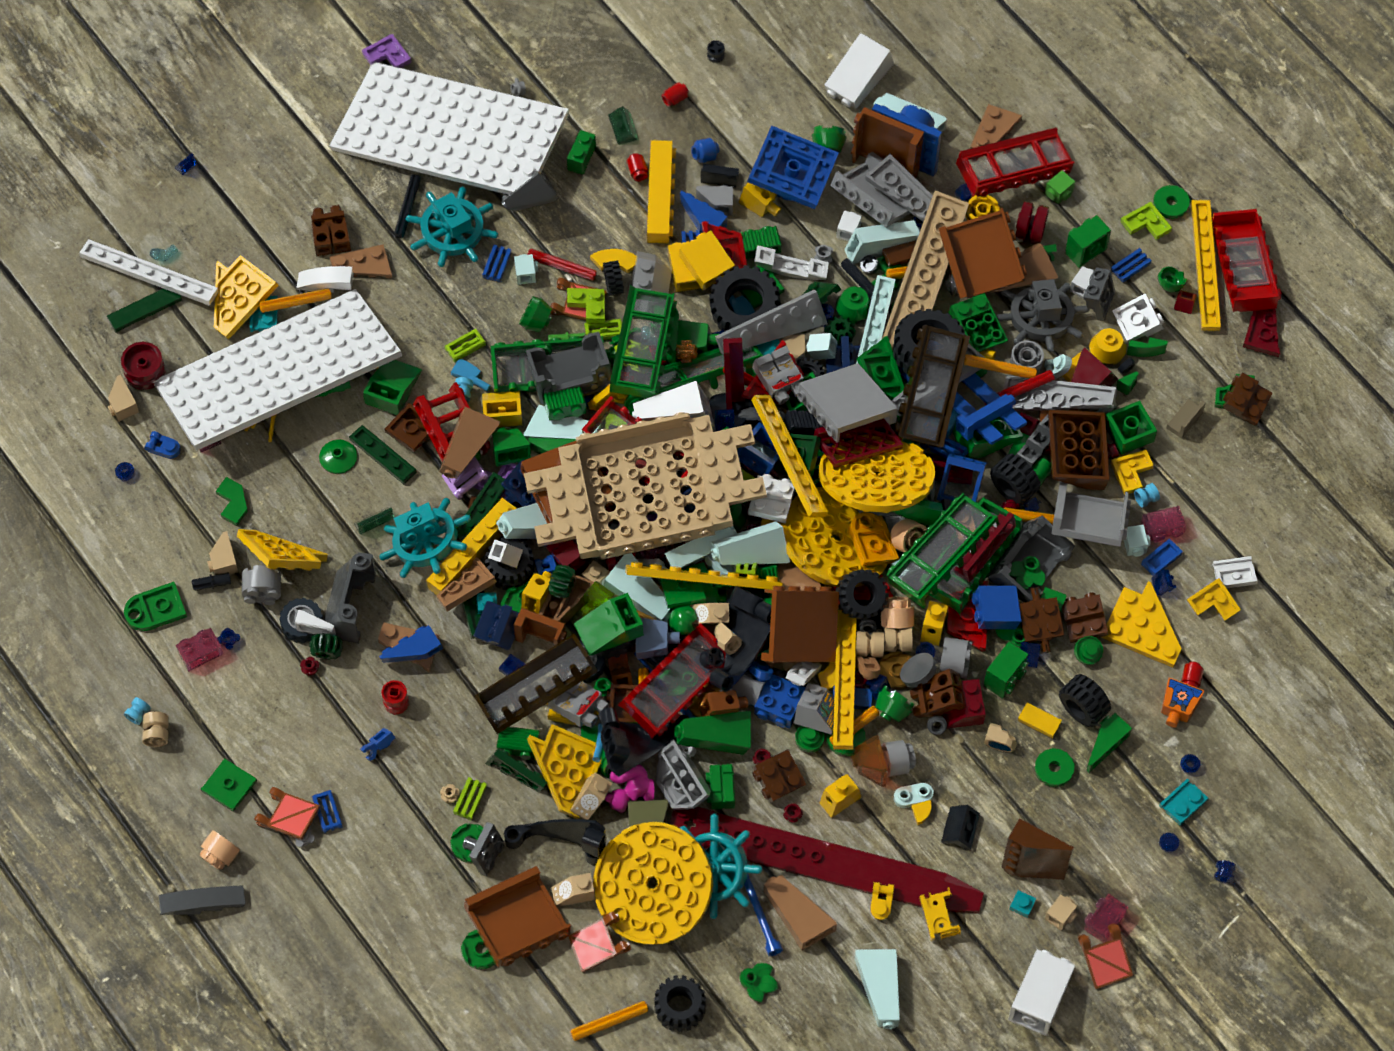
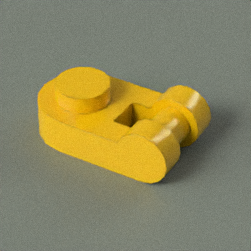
M874 882L871 914L875 919L884 920L890 915L894 885L888 884V886H884ZM879 893L887 894L886 900L878 899Z

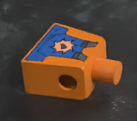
M1169 677L1161 711L1162 714L1168 716L1166 724L1176 728L1179 720L1187 723L1201 702L1205 690Z

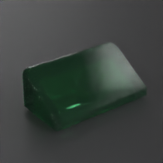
M622 106L608 114L617 144L620 145L639 139L628 109Z
M387 507L355 522L354 525L359 534H363L393 520V509Z

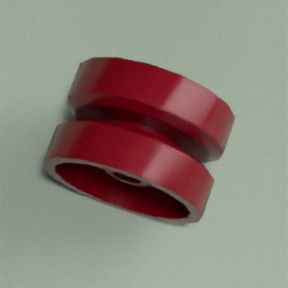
M1024 201L1017 219L1015 241L1024 243L1027 240L1028 233L1031 232L1030 244H1041L1049 207L1040 205L1037 208L1036 214L1033 215L1034 204Z
M144 341L136 342L128 346L122 353L121 366L128 384L133 388L139 390L152 389L155 387L154 381L165 376L166 372L162 354L154 344Z

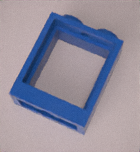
M759 422L752 430L754 439L777 453L764 425ZM751 445L741 447L737 451L739 461L761 476L770 474L780 461L778 453L771 459Z
M950 453L946 461L937 500L948 499L953 501L956 496L945 494L951 466L955 465L979 472L972 500L976 503L987 463ZM966 506L963 508L965 511H970Z

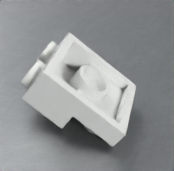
M1146 294L1112 310L1128 343L1130 340L1135 341L1144 335L1149 337L1164 329L1162 324L1165 322L1160 313L1156 314L1154 309L1157 306L1153 298L1149 299Z
M769 474L758 475L757 478L763 477L767 497L752 500L748 509V515L786 523L795 492L791 480L786 478L776 480Z

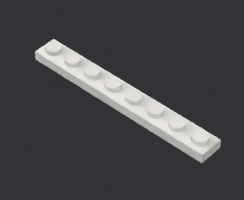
M89 239L79 252L81 258L209 306L219 292L215 286Z

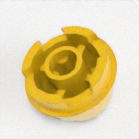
M976 195L968 201L969 206L965 217L968 221L1000 211L997 200L992 196L977 197Z
M1106 328L1098 332L1089 344L1090 352L1103 364H1117L1125 356L1127 350L1126 343L1120 332L1112 328Z

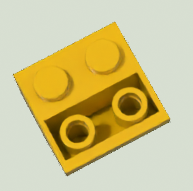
M520 391L482 394L483 414L500 421L498 427L522 425Z

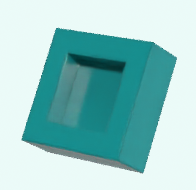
M496 592L478 593L476 595L478 614H482L487 601L497 604Z
M1018 890L1009 910L1028 918L1036 898Z

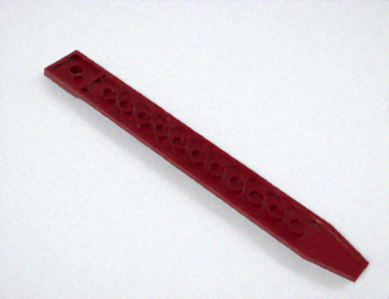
M701 807L673 810L669 824L678 828L681 826L687 827L685 823L692 821L696 826L688 830L696 837L710 832L711 815L717 814L719 817V832L726 833L736 839L743 831H749V838L741 846L746 854L747 861L869 894L873 893L874 882L884 886L892 884L894 885L892 900L922 907L920 895H924L925 899L929 898V893L934 895L946 892L949 887L951 897L944 899L947 912L979 913L984 892L948 873L727 816ZM710 841L702 844L705 850L710 847ZM879 893L878 896L886 898L887 894Z

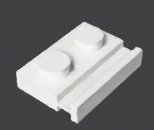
M1251 556L1213 561L1215 578H1220L1226 588L1255 585L1257 583Z

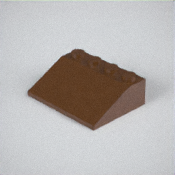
M1048 410L1052 479L1083 489L1105 490L1110 480L1105 412Z
M1019 818L1008 837L1001 868L1012 876L1064 880L1074 847Z

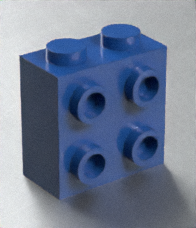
M978 586L972 595V602L976 607L974 617L975 622H978V629H1016L1021 623L1017 587Z
M772 674L771 679L766 681L754 706V714L762 720L774 722L781 728L786 727L790 729L795 720L797 704L805 687L795 685Z

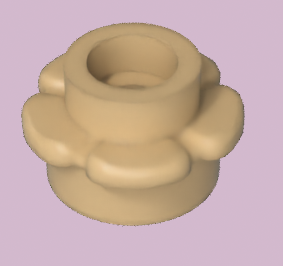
M448 784L440 790L441 799L446 803H454L458 799L460 791L458 788H455V785Z

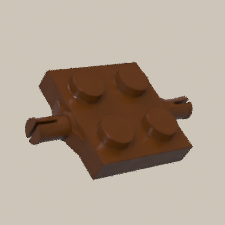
M1039 587L1031 588L1033 600L1019 604L1025 643L1041 642L1043 653H1050L1049 641L1053 638L1064 636L1057 597L1049 599L1040 598Z

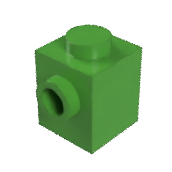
M1061 171L1047 182L1045 193L1049 199L1059 204L1062 200H1067L1074 191L1075 181L1064 171Z

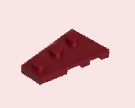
M1276 309L1253 311L1243 348L1279 357Z

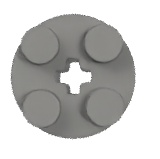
M266 565L253 566V570L249 571L248 568L244 569L242 572V597L244 602L248 604L255 602H264L265 605L275 604V600L281 596V572L269 569Z
M945 637L940 672L950 668L960 673L961 679H967L972 642Z

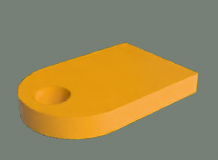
M863 512L857 514L850 523L849 533L862 567L891 564L899 560L885 522L873 513ZM861 520L868 521L870 525H865Z

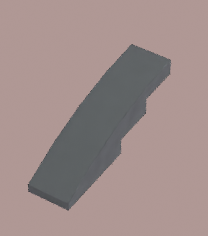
M1048 415L1039 423L1037 429L1016 454L1031 467L1050 446Z
M243 885L198 888L160 894L158 896L160 915L201 914L202 911H222L223 908L245 906Z

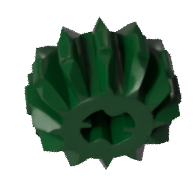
M842 315L838 319L834 316L832 320L827 321L824 327V332L831 333L836 339L837 346L841 344V336H849V342L852 343L853 337L856 334L854 322H850L849 317L843 319Z
M557 565L555 567L548 588L551 595L564 599L570 595L576 577L573 568L566 565Z
M330 633L315 634V636H312L309 646L311 655L323 660L337 659L341 657L343 642L340 637L330 635Z

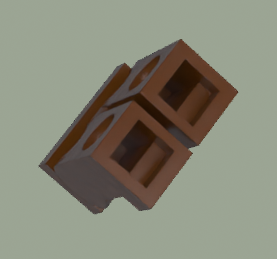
M340 205L330 207L331 212L324 213L323 208L313 209L311 220L316 256L333 254L330 235H332L335 254L351 251L344 210H341Z
M950 668L933 675L927 683L923 685L920 683L917 685L918 687L910 690L912 700L919 701L920 704L913 707V714L918 718H931L934 715L941 716L955 709L962 710L966 708L964 695L961 691L963 689L960 673Z

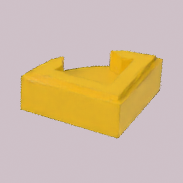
M931 800L911 805L917 825L922 824L928 818L931 812Z

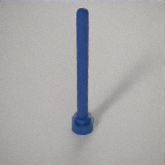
M747 874L744 886L766 938V952L768 956L778 955L783 951L782 945L777 939H774L753 884Z

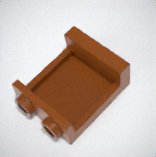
M521 608L514 623L515 640L520 643L524 642L527 634L552 642L554 646L567 637L565 623Z

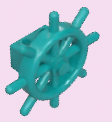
M460 187L457 198L451 192L437 200L432 192H427L426 197L431 205L425 210L422 217L406 216L407 222L421 225L423 237L411 244V250L415 251L427 245L430 249L440 254L438 260L439 267H444L447 256H457L467 253L473 262H477L478 256L473 248L479 243L482 236L494 239L499 236L496 231L483 229L482 215L492 210L493 204L488 203L477 208L474 204L464 199L466 194L465 187ZM473 219H474L475 224H476L475 227H472V224H471V221H472ZM429 226L441 228L432 234L429 232ZM462 233H468L472 235L466 240ZM446 234L444 243L436 240ZM452 238H456L459 243L451 244Z
M444 498L438 508H432L429 502L419 507L417 503L412 502L410 503V511L394 518L396 527L391 525L384 526L385 532L393 534V548L381 553L379 558L385 561L397 555L405 563L400 572L401 578H406L412 567L431 566L433 572L439 574L441 569L438 562L443 560L452 549L462 551L467 549L465 543L457 541V527L469 522L471 517L470 515H464L453 520L445 512L450 504L449 498ZM439 521L443 522L445 525L440 526ZM443 533H446L445 538L437 537ZM434 544L439 545L438 547L433 549ZM415 547L411 554L406 552V550ZM423 549L426 550L425 554H420Z
M717 814L711 815L710 832L696 837L693 836L686 826H681L680 829L689 833L701 845L711 866L713 889L710 899V917L712 919L717 918L718 901L732 896L743 907H748L749 901L740 890L746 881L748 873L760 874L763 871L761 866L748 865L746 854L741 846L749 838V831H743L736 839L726 833L719 832V817ZM710 841V847L705 850L702 844ZM718 882L725 885L727 889L718 892Z

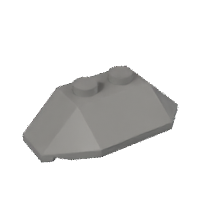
M637 251L632 286L639 289L669 293L672 270L655 254ZM636 299L634 310L651 313V306L658 303Z
M675 740L659 751L656 783L673 810L694 809L710 796L711 790L690 757L677 745Z

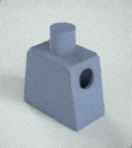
M641 618L644 636L636 638L637 659L667 655L669 653V644H680V632H669L668 622Z

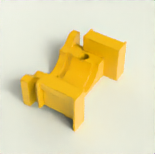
M949 887L946 892L934 895L929 893V898L925 899L924 895H920V902L925 914L931 941L935 940V935L939 934L941 940L961 935L959 925L951 927L944 899L951 897Z

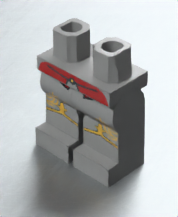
M787 346L773 351L771 355L769 353L756 359L752 367L771 398H775L779 404L789 400L787 392L790 390L795 397H798L799 383L803 381V376L790 357V351Z
M584 682L577 684L548 703L550 709L576 723L580 728L583 724L592 728L597 722V716L593 713L595 711L600 713L601 710L609 708L608 703L602 699V693Z

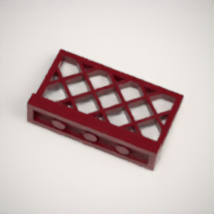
M884 418L841 432L838 443L828 435L824 427L817 428L814 432V436L821 437L820 448L834 468L903 448V443ZM884 428L886 430V433L879 432L876 430ZM865 433L870 434L869 438L860 435ZM873 435L883 438L882 441L873 440ZM850 438L853 439L852 443L843 441V439ZM887 439L894 441L895 444L890 445L884 442ZM856 440L866 443L865 446L856 445ZM831 443L836 444L835 448L826 445ZM870 444V445L877 446V447H879V448L873 450V449H870V448H867V447H868V445ZM839 445L849 448L848 451L839 450ZM854 449L862 453L856 455L851 453V450ZM837 454L845 458L836 460L834 455Z

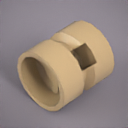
M884 627V652H896L897 649L901 652H912V627L899 628V630Z
M857 631L856 656L867 657L868 654H871L872 657L883 658L884 632H873L872 635H869L868 632Z
M148 712L143 715L144 730L142 731V743L149 747L167 745L169 716L166 713Z

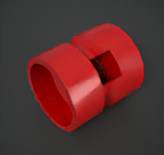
M397 680L387 682L381 690L384 708L390 714H401L409 705L407 688L402 682Z

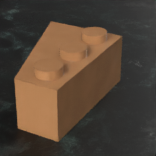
M576 575L574 587L570 595L564 599L554 597L549 592L539 614L566 624L596 594V582Z

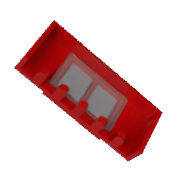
M1257 209L1213 213V234L1233 312L1277 309L1278 300H1281V290L1277 289V275L1273 274V260L1269 258L1270 248L1265 243L1266 233L1265 230H1262V217L1258 216Z

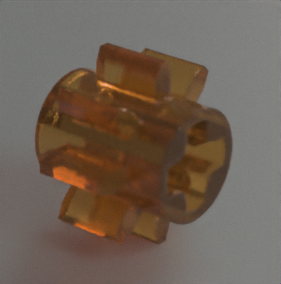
M692 340L681 341V344L676 346L677 359H681L682 363L692 362V358H697V345L692 344Z

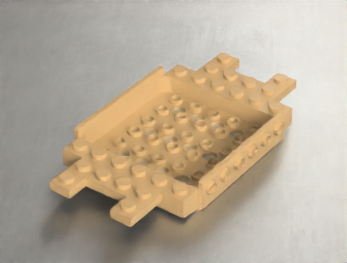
M684 412L676 413L670 417H657L652 421H639L634 425H620L611 430L602 429L597 433H583L576 437L577 444L558 448L561 460L560 466L524 473L528 494L547 490L553 519L552 523L534 526L538 546L541 547L577 539L581 559L601 557L602 560L715 535V531L733 526L729 505L767 497L763 477L743 480L736 449L755 445L751 424L713 432L709 415L690 419L689 413ZM676 451H681L684 453V457L681 460H675L673 454ZM643 459L646 461V466L641 469L635 466L636 461ZM600 468H607L609 472L606 476L601 477L598 475ZM679 469H686L688 471L687 476L684 478L678 477L677 471ZM642 477L650 479V483L647 486L639 484V480ZM610 485L612 487L611 493L603 494L601 492L602 487ZM689 486L692 491L689 495H683L680 492L681 488ZM647 494L654 497L653 502L649 504L643 502V497ZM607 503H614L616 505L615 510L612 512L606 511L605 506ZM687 504H693L696 507L692 513L685 512L684 508ZM655 512L658 516L655 521H648L646 518L647 514ZM612 520H617L620 523L619 527L615 530L608 527Z

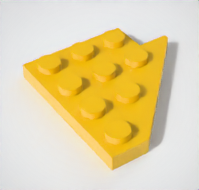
M241 255L229 268L217 261L215 287L218 288L219 292L215 297L214 328L229 340L259 308L260 302L265 301L279 285Z
M238 529L237 537L269 569L285 568L294 570L295 568H302L311 571L312 569H320L321 562H327V553L257 530Z
M1150 581L1147 582L1142 594L1124 587L1107 622L1109 635L1102 636L1101 638L1173 668L1181 652V647Z
M552 724L545 741L532 735L528 736L527 741L544 779L547 781L559 812L579 819V816L570 810L587 778L598 771L601 760L600 762L593 761L596 742Z

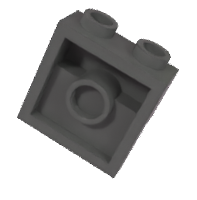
M1096 268L1090 276L1089 286L1084 291L1083 299L1086 301L1087 308L1093 309L1097 320L1104 321L1115 294V287L1111 271Z

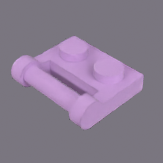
M476 457L471 460L457 479L447 478L444 474L442 475L458 500L462 499L463 494L482 479L485 480L489 477ZM476 472H478L474 477H472L469 481H467V482H466L464 485H462L459 489L457 488V487H459L462 483H464L467 479H469L472 475H474Z

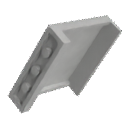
M871 152L868 154L865 163L849 172L842 174L836 171L830 186L882 225L888 227L911 212L864 179L869 171L884 160L876 153Z
M858 363L799 383V391L797 392L799 401L807 407L809 413L813 414L818 423L826 429L828 435L836 443L839 442L841 432L884 418L889 425L896 423L897 407Z
M1060 481L1051 534L1120 547L1121 541L1126 540L1131 504V500H1127L1128 492H1125L1124 502L1066 492L1067 483Z

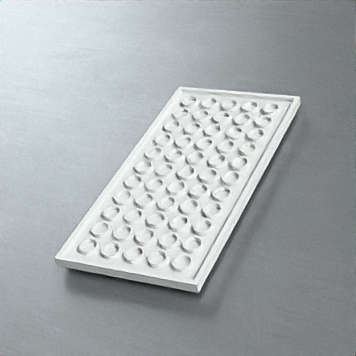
M375 62L368 70L329 146L332 151L510 195L532 178V174L536 171L541 173L570 113L567 108Z
M354 289L162 376L157 381H154V384L197 451L402 357V353L358 291Z

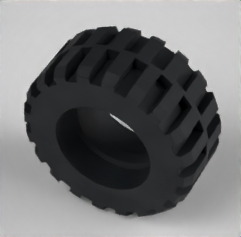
M744 265V268L735 266L733 271L728 269L724 271V276H718L716 284L712 285L709 296L713 320L718 324V328L721 331L730 330L781 305L779 287L776 286L774 278H770L769 273L765 270L760 272L759 267L754 266L751 269L749 265ZM740 290H753L762 296V306L758 311L750 315H738L728 307L730 297Z
M926 309V311L917 310L915 314L910 313L906 318H903L896 327L893 344V356L899 368H903V371L908 374L910 365L913 366L914 358H912L914 347H917L915 343L919 341L916 339L919 328L922 329L924 325L966 335L963 326L960 325L956 318L952 319V315L944 314L940 310L931 311L932 309ZM931 333L929 340L936 341L944 347L938 350H926V354L954 361L959 340ZM924 360L920 378H922V381H928V379L938 381L939 378L945 379L949 377L953 367Z

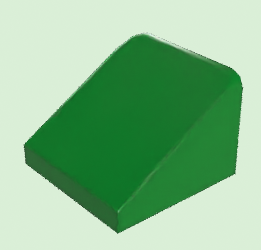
M1136 371L1118 379L1116 384L1117 390L1125 395H1129L1137 384L1139 373Z

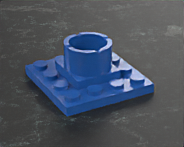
M875 103L872 108L873 111L924 132L919 171L934 177L938 168L942 132L934 127L933 117L924 109H919L914 105H906L900 113H897L886 106Z
M771 125L747 182L773 192L783 200H792L816 209L839 152Z

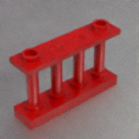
M457 382L453 383L449 389V394L430 401L426 400L424 395H421L413 403L442 462L454 431L447 434L443 433L440 424L458 418L465 407L470 408L465 399L464 391L458 386ZM454 400L458 410L440 417L435 416L432 412L433 407ZM489 440L480 449L482 456L486 455L490 449Z

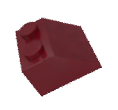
M979 679L961 681L963 689L961 691L964 695L966 708L962 710L955 709L943 714L947 722L946 729L984 724L986 714Z

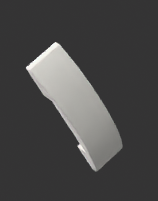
M757 246L754 262L758 266L776 274L805 280H826L829 262L813 258L810 261L775 254V249Z

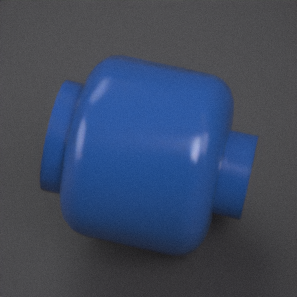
M712 138L697 140L691 148L693 158L699 163L714 161L720 151L718 143H715Z

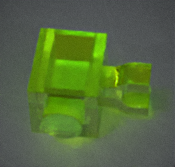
M595 581L584 593V603L586 605L581 609V616L584 617L609 599L614 598V593Z

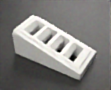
M298 610L295 620L297 631L311 634L330 633V635H336L334 625L305 611Z

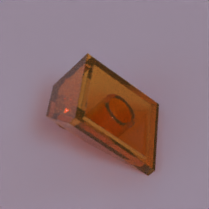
M876 735L854 748L851 762L852 766L857 768L858 774L881 787H885L888 769L879 736Z

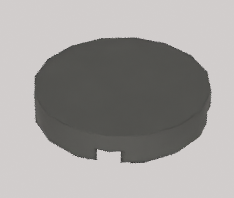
M920 653L911 657L901 669L900 678L902 682L912 688L918 687L917 685L920 683L922 685L927 683L936 672V660L929 653Z

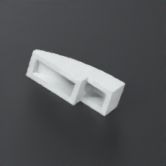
M333 266L301 271L298 276L297 290L318 291L330 289L331 293H334V289L351 290L354 276L353 267Z

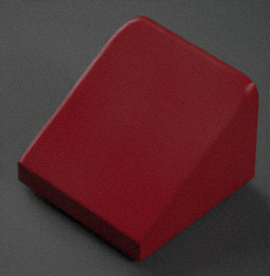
M1180 290L1176 298L1174 310L1191 314L1197 295Z
M1021 412L1020 415L1027 421V425L1020 428V431L1031 436L1040 420Z

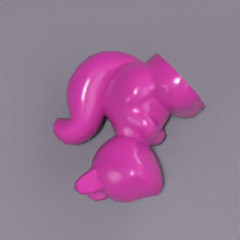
M639 764L620 777L613 772L610 773L612 782L617 784L627 782L625 789H615L612 792H608L604 798L613 810L620 814L624 813L628 807V802L630 800L637 801L640 797H643L645 801L654 800V780L648 778V773L642 765Z

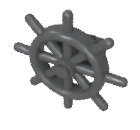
M1050 279L1032 281L1031 287L1022 290L1017 295L1008 289L1003 290L1002 295L1013 301L1011 312L997 314L996 317L999 322L1012 321L1013 326L1019 332L1018 336L1014 339L1015 345L1027 337L1035 341H1045L1048 351L1053 352L1055 350L1053 340L1064 336L1067 332L1078 339L1083 337L1081 331L1072 327L1074 314L1088 313L1090 308H1087L1086 305L1074 307L1069 297L1065 294L1070 289V284L1064 283L1058 290L1055 280ZM1022 306L1029 311L1019 312V308ZM1061 315H1066L1064 321L1060 320ZM1033 318L1028 324L1023 320ZM1048 322L1056 325V327L1050 328ZM1037 324H1039L1042 326V329L1035 327L1037 326Z

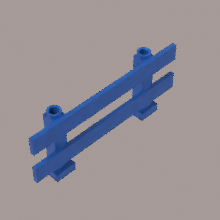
M929 340L927 349L938 350L944 346L936 341ZM898 366L901 378L906 383H909L910 377L903 371V368ZM975 373L962 381L987 404L981 409L976 410L956 392L953 409L959 414L956 416V430L967 441L973 438L974 430L991 445L1003 439V435L989 423L999 416L1014 431L1027 425V421L1013 409L1016 400L1011 394H1005L1000 397ZM947 391L939 395L944 401Z

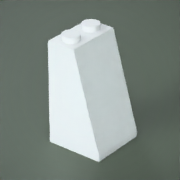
M860 33L825 83L826 93L834 99L837 97L842 100L841 102L849 108L852 106L856 109L893 66L894 61L890 50Z
M697 381L633 403L634 411L632 416L634 418L640 417L642 420L652 421L657 417H670L679 412L689 413L690 419L709 415L712 430H716L709 399Z
M1037 949L1013 1002L1008 1020L1047 1036L1075 965L1066 958L1059 959L1049 951Z

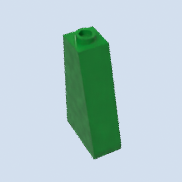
M751 711L683 719L675 728L677 745L744 755L751 748Z

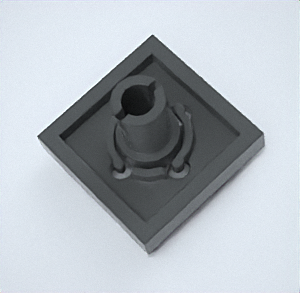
M486 822L478 840L467 836L463 841V848L472 851L469 857L481 875L488 876L490 870L495 866L498 854L504 848V841L495 825Z

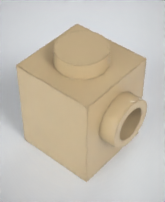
M1060 894L1047 911L1045 920L1062 931L1067 923L1071 924L1075 920L1077 905L1071 898Z

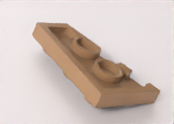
M988 104L970 149L999 142L1012 130L1016 123L1022 120V115Z
M383 244L330 257L332 267H353V277L368 275L371 278H376V276L392 278Z
M478 557L472 561L473 564L468 569L464 568L460 572L461 576L456 581H451L436 596L438 602L447 612L496 583L495 577Z
M383 622L378 643L387 648H393L399 644L398 642L402 638L414 635L416 630ZM435 634L438 640H440V635ZM435 654L428 659L411 660L410 662L416 663L427 672H430Z

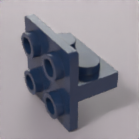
M841 336V346H837L835 358L826 359V374L856 364L860 345L853 346L852 343H849V336Z
M520 461L501 485L506 490L505 494L507 496L504 498L510 504L517 501L524 507L534 504L536 501L533 494H528L525 478L520 470Z
M487 601L476 627L474 637L505 650H510L515 638L514 623L519 613L513 611L509 605L500 606Z

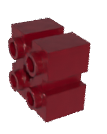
M574 539L545 545L550 555H553L554 560L559 565L573 568L577 576L589 566L587 562L589 558L581 559L578 544Z

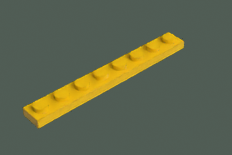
M1192 200L1191 210L1201 331H1220L1221 322L1210 200Z
M754 395L751 401L808 516L825 517L828 510L771 396Z
M631 562V565H626L625 568L627 575L760 589H773V586L783 585L778 580V577L766 576V579H761L759 575L747 574V577L739 576L740 573L728 572V575L720 574V571L709 570L708 573H703L701 569L689 568V571L681 570L682 567L670 566V569L662 568V565L650 564V567H645L643 563Z
M838 610L833 749H853L857 619L848 617L849 614L842 613L843 610Z

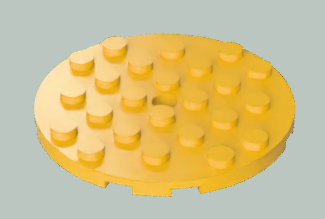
M862 434L860 436L869 438L870 434ZM874 435L872 437L873 440L880 442L883 439ZM887 439L884 442L890 445L895 444L894 441ZM857 440L855 442L856 445H860L863 447L866 444L864 442H860ZM902 442V449L834 468L827 456L823 454L819 465V479L825 491L835 500L846 506L863 512L889 513L906 509L922 501L933 488L935 467L931 458L923 453V449L914 443L907 444ZM869 444L867 448L875 450L879 447ZM840 445L838 447L839 450H843L846 452L849 449L847 447ZM854 449L851 450V453L856 455L862 453ZM837 454L834 455L836 460L845 458Z
M818 487L817 490L828 513L825 517H809L799 496L797 495L794 498L786 523H781L780 525L783 526L787 555L803 573L822 584L837 588L840 586L838 583L840 580H843V576L853 571L864 569L872 570V573L876 572L879 576L882 574L888 564L862 567L849 533L851 521L859 514L857 509L840 503L831 497L823 487ZM861 520L865 525H870L868 521ZM832 535L840 537V541L832 538ZM862 583L856 585V587L864 586Z
M648 822L628 827L621 831L613 840L609 841L597 861L593 877V888L600 914L603 917L610 912H615L619 915L620 921L609 925L616 933L637 943L655 945L679 939L699 923L710 903L713 877L708 857L695 838L676 826L661 822ZM655 877L658 886L651 889L648 886V881L650 878Z

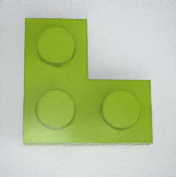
M1152 202L1125 215L1120 220L1130 235L1146 227L1157 240L1172 231V227Z
M567 288V307L586 308V323H605L604 289Z

